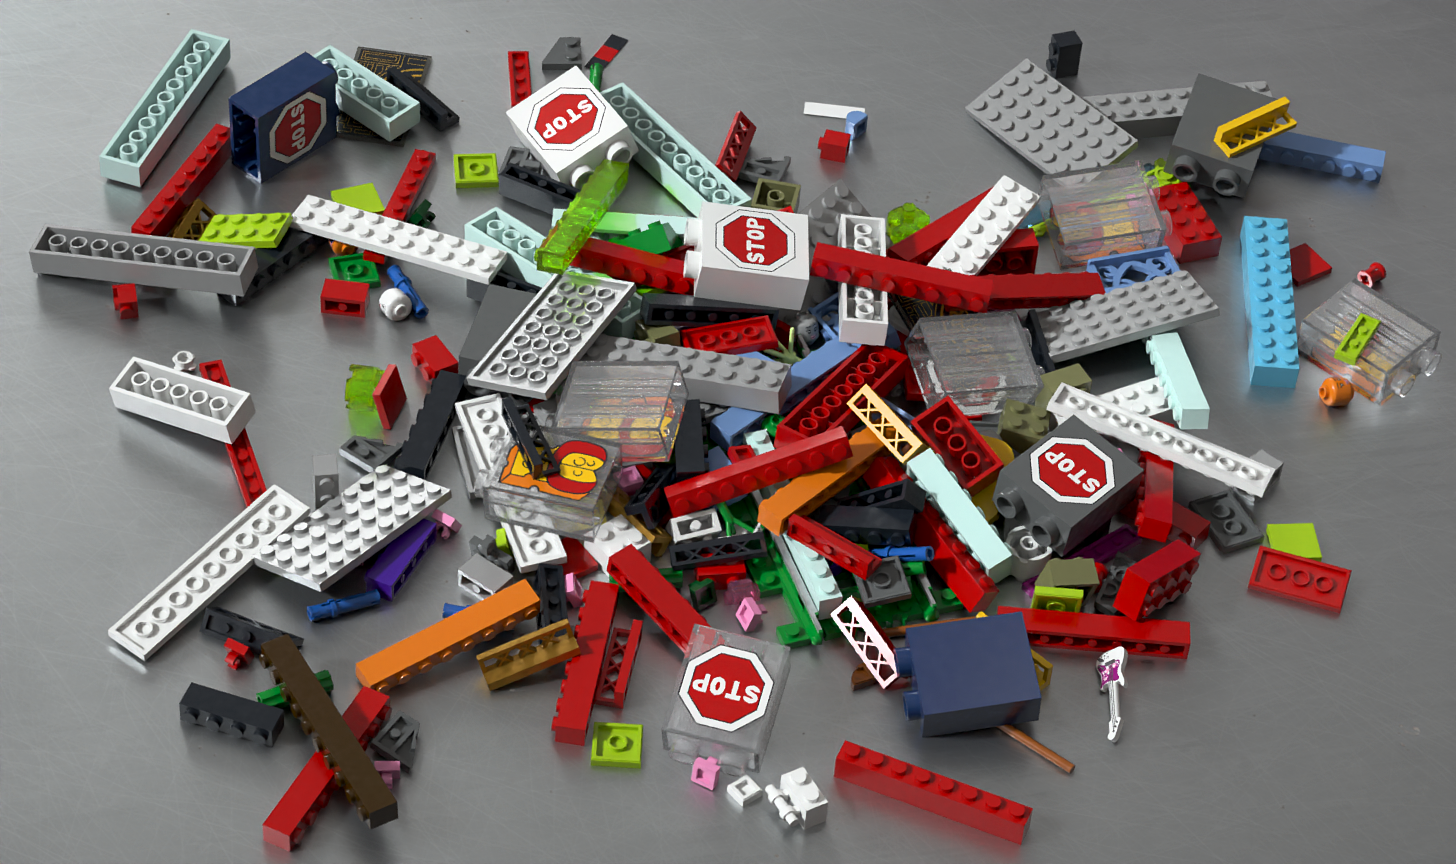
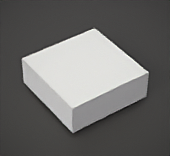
M748 775L727 786V792L742 807L758 799L763 793V790Z

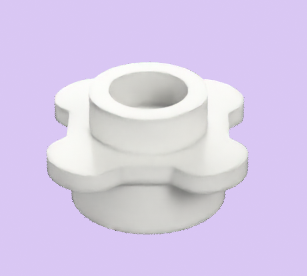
M180 351L172 358V361L175 363V370L187 372L197 368L194 363L195 356L191 352Z

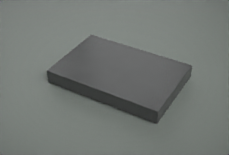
M1230 490L1189 502L1188 508L1192 512L1211 522L1208 535L1223 555L1263 542L1264 535Z

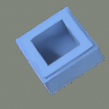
M851 111L847 114L845 133L851 134L850 140L853 141L866 132L867 114L861 111Z

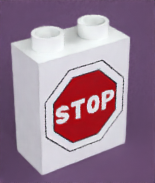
M574 66L506 112L517 137L526 148L530 149L533 157L541 162V166L554 180L582 191L589 190L594 186L598 178L613 168H620L626 165L632 156L639 152L628 125L577 66Z
M702 201L698 219L687 218L684 232V245L694 246V251L687 250L683 271L684 277L694 278V297L801 310L809 282L808 215Z

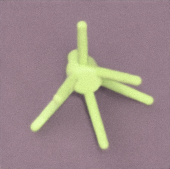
M793 327L790 329L788 349L778 341V348L782 352L773 349L763 350L765 353L779 357V359L774 361L791 364V366L803 360L796 356V352H793L795 332Z

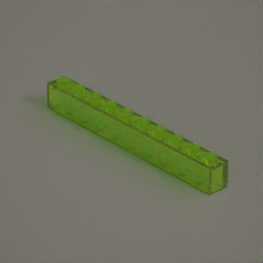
M604 159L596 167L593 175L589 176L588 182L583 184L580 193L576 194L574 201L570 202L569 208L563 212L561 219L556 221L553 229H550L547 238H544L541 246L536 248L534 261L537 262L538 271L564 274L627 185L629 163Z

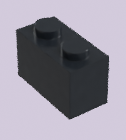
M1075 30L1052 34L1051 43L1048 46L1049 57L1046 60V67L1055 79L1078 75L1083 43Z

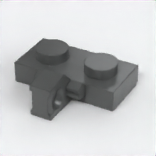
M510 146L499 174L510 162L539 174L542 172L541 162L529 159L530 149Z
M487 534L486 538L482 540L474 535L469 541L472 556L478 553L482 557L491 560L493 564L501 569L507 570L510 574L514 572L513 557L497 548L495 538Z

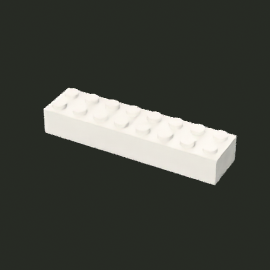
M841 214L838 246L886 257L885 218ZM838 281L839 342L884 346L888 328L887 292Z

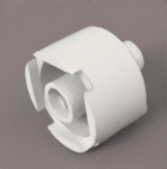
M1024 526L1016 527L1009 532L1005 542L1009 544L1013 551L1011 575L1015 576L1017 581L1025 582L1042 572L1048 560H1051L1052 548L1049 546L1043 547L1036 543L1030 531Z

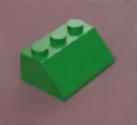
M660 220L648 224L649 229L641 232V229L638 228L628 232L629 237L621 239V236H617L608 240L611 243L658 255L683 246L681 239L668 222L661 224Z

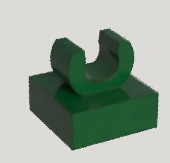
M424 199L406 223L417 225L419 222L421 227L427 229L436 217L433 212L428 211L432 204Z
M706 578L701 582L696 580L688 585L692 605L695 610L701 611L718 601L713 580Z

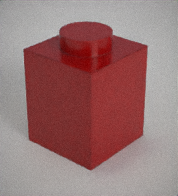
M826 129L824 137H820L818 141V149L821 150L820 158L845 163L849 152L851 134Z

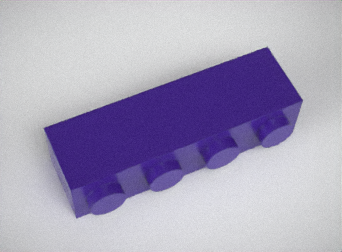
M423 518L387 544L385 551L377 556L376 563L372 569L369 568L365 573L366 592L377 589L380 598L392 602L436 541L437 523Z

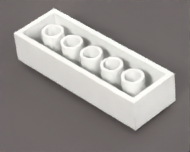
M134 356L109 388L114 405L117 408L229 444H233L256 412L251 394Z
M1159 376L1097 395L1099 398L1146 417L1171 423L1174 426L1178 425L1177 421L1173 419V410L1169 409L1168 398L1164 397V388L1160 387ZM1051 412L1049 430L1053 431L1068 418L1056 416ZM1098 433L1112 445L1123 443L1115 437Z

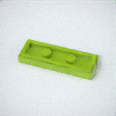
M1360 313L1335 351L1334 358L1355 366L1380 328L1381 321Z

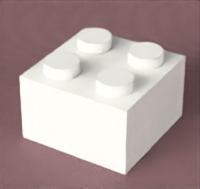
M622 514L585 534L584 548L598 563V568L608 577L609 573L606 570L609 557L630 544L637 550H640L648 561H651L652 543Z

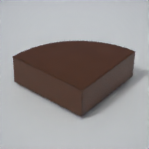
M864 662L859 664L852 674L851 688L853 691L875 684L876 678Z

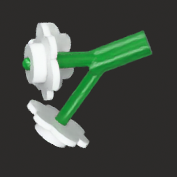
M725 501L716 504L726 522V530L721 532V537L719 538L747 534V531L751 533L763 531L760 523L754 529L733 517Z

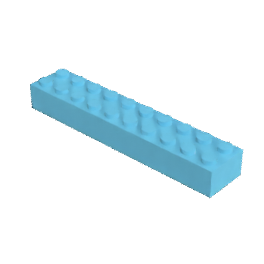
M1244 216L1240 241L1250 385L1295 388L1300 369L1287 219Z

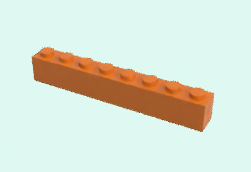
M882 416L876 421H872L871 423L881 424ZM867 426L861 432H856L848 440L854 457L802 474L799 477H794L784 488H779L769 499H764L760 503L757 521L779 537L787 531L789 518L794 513L800 517L803 514L805 516L809 515L862 476L876 457H886L892 452ZM886 428L885 438L896 439V429Z
M523 579L356 663V677L362 686L385 694L390 688L398 684H405L419 673H426L433 666L441 662H448L455 655L461 652H468L475 645L493 639L496 634L504 630L509 631L524 620L533 619L540 613V599L527 580Z

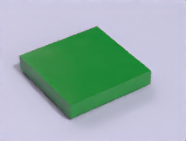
M363 253L328 258L333 279L368 283L370 288L381 287V280L375 262L363 260Z

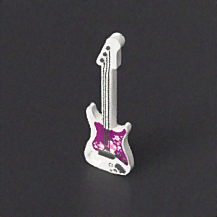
M1117 647L1104 653L1096 662V667L1102 680L1100 689L1105 693L1109 687L1111 721L1109 722L1108 739L1112 742L1118 741L1124 723L1120 715L1119 685H1122L1124 688L1128 687V681L1124 674L1128 652L1123 647Z

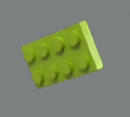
M279 212L214 215L199 241L255 248H277L290 227L293 217L291 213Z

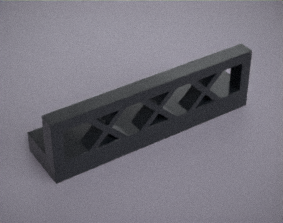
M395 66L387 69L386 81L420 102V115L436 129L442 131L459 122L460 117L407 71L401 72Z
M1031 309L1028 310L1025 320L1010 322L1009 330L1032 399L1035 400L1039 375L1055 371L1056 369L1053 360L1049 356L1050 352L1036 310Z
M511 397L503 398L501 415L533 480L560 473L561 470L529 404L515 406ZM526 413V420L522 421L519 414ZM527 429L535 432L533 438L530 437ZM534 444L543 447L544 450L541 455L538 454ZM542 461L551 463L553 468L543 471Z
M676 463L656 467L624 507L627 516L642 513L648 530L654 529L670 509L664 488L677 483Z
M763 531L669 546L673 571L768 556ZM701 554H713L711 557L706 558L700 556Z
M539 563L533 580V590L540 599V613L536 616L537 630L566 618L568 619L563 566ZM566 628L557 631L554 637L567 634ZM538 639V645H540L543 640Z
M220 607L206 608L199 631L223 641H227L229 637L261 655L262 643L285 634L290 636L296 647L302 646L304 638Z

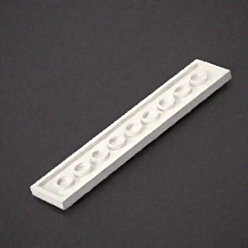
M1003 175L927 266L977 276L1038 204L1040 196ZM897 300L888 310V322L893 328L921 343V338Z
M307 195L292 214L291 228L487 285L490 284L507 260L506 251L312 195Z
M1065 383L1060 384L1046 409L1060 417L1070 418L1074 414L1098 433L1115 437L1120 442L1137 446L1142 451H1149L1159 455L1164 460H1171L1181 464L1186 469H1193L1203 473L1208 478L1218 479L1228 486L1240 488L1253 496H1263L1275 472V469Z
M500 393L455 403V410L501 525L506 531L507 540L521 574L537 570L539 563L552 565L567 563V555L541 492H537V487H531L528 490L498 483L502 468L507 465L506 458L508 452L515 445L501 415L502 398Z
M272 485L108 630L109 637L143 661H146L253 565L252 555L259 553L262 547L269 546L277 540L279 535L287 533L295 524L304 520L310 514V508L277 485Z

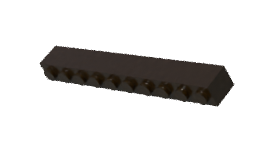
M285 634L262 643V655H259L262 667L269 670L272 683L275 686H279L283 700L290 703L294 717L301 720L304 733L307 736H311L315 750L318 753H322L327 769L333 770L336 783L339 787L343 786L348 802L356 806L361 822L365 821L371 830L398 819L397 800L290 636Z

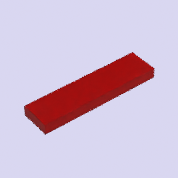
M508 51L511 108L532 95L529 51Z

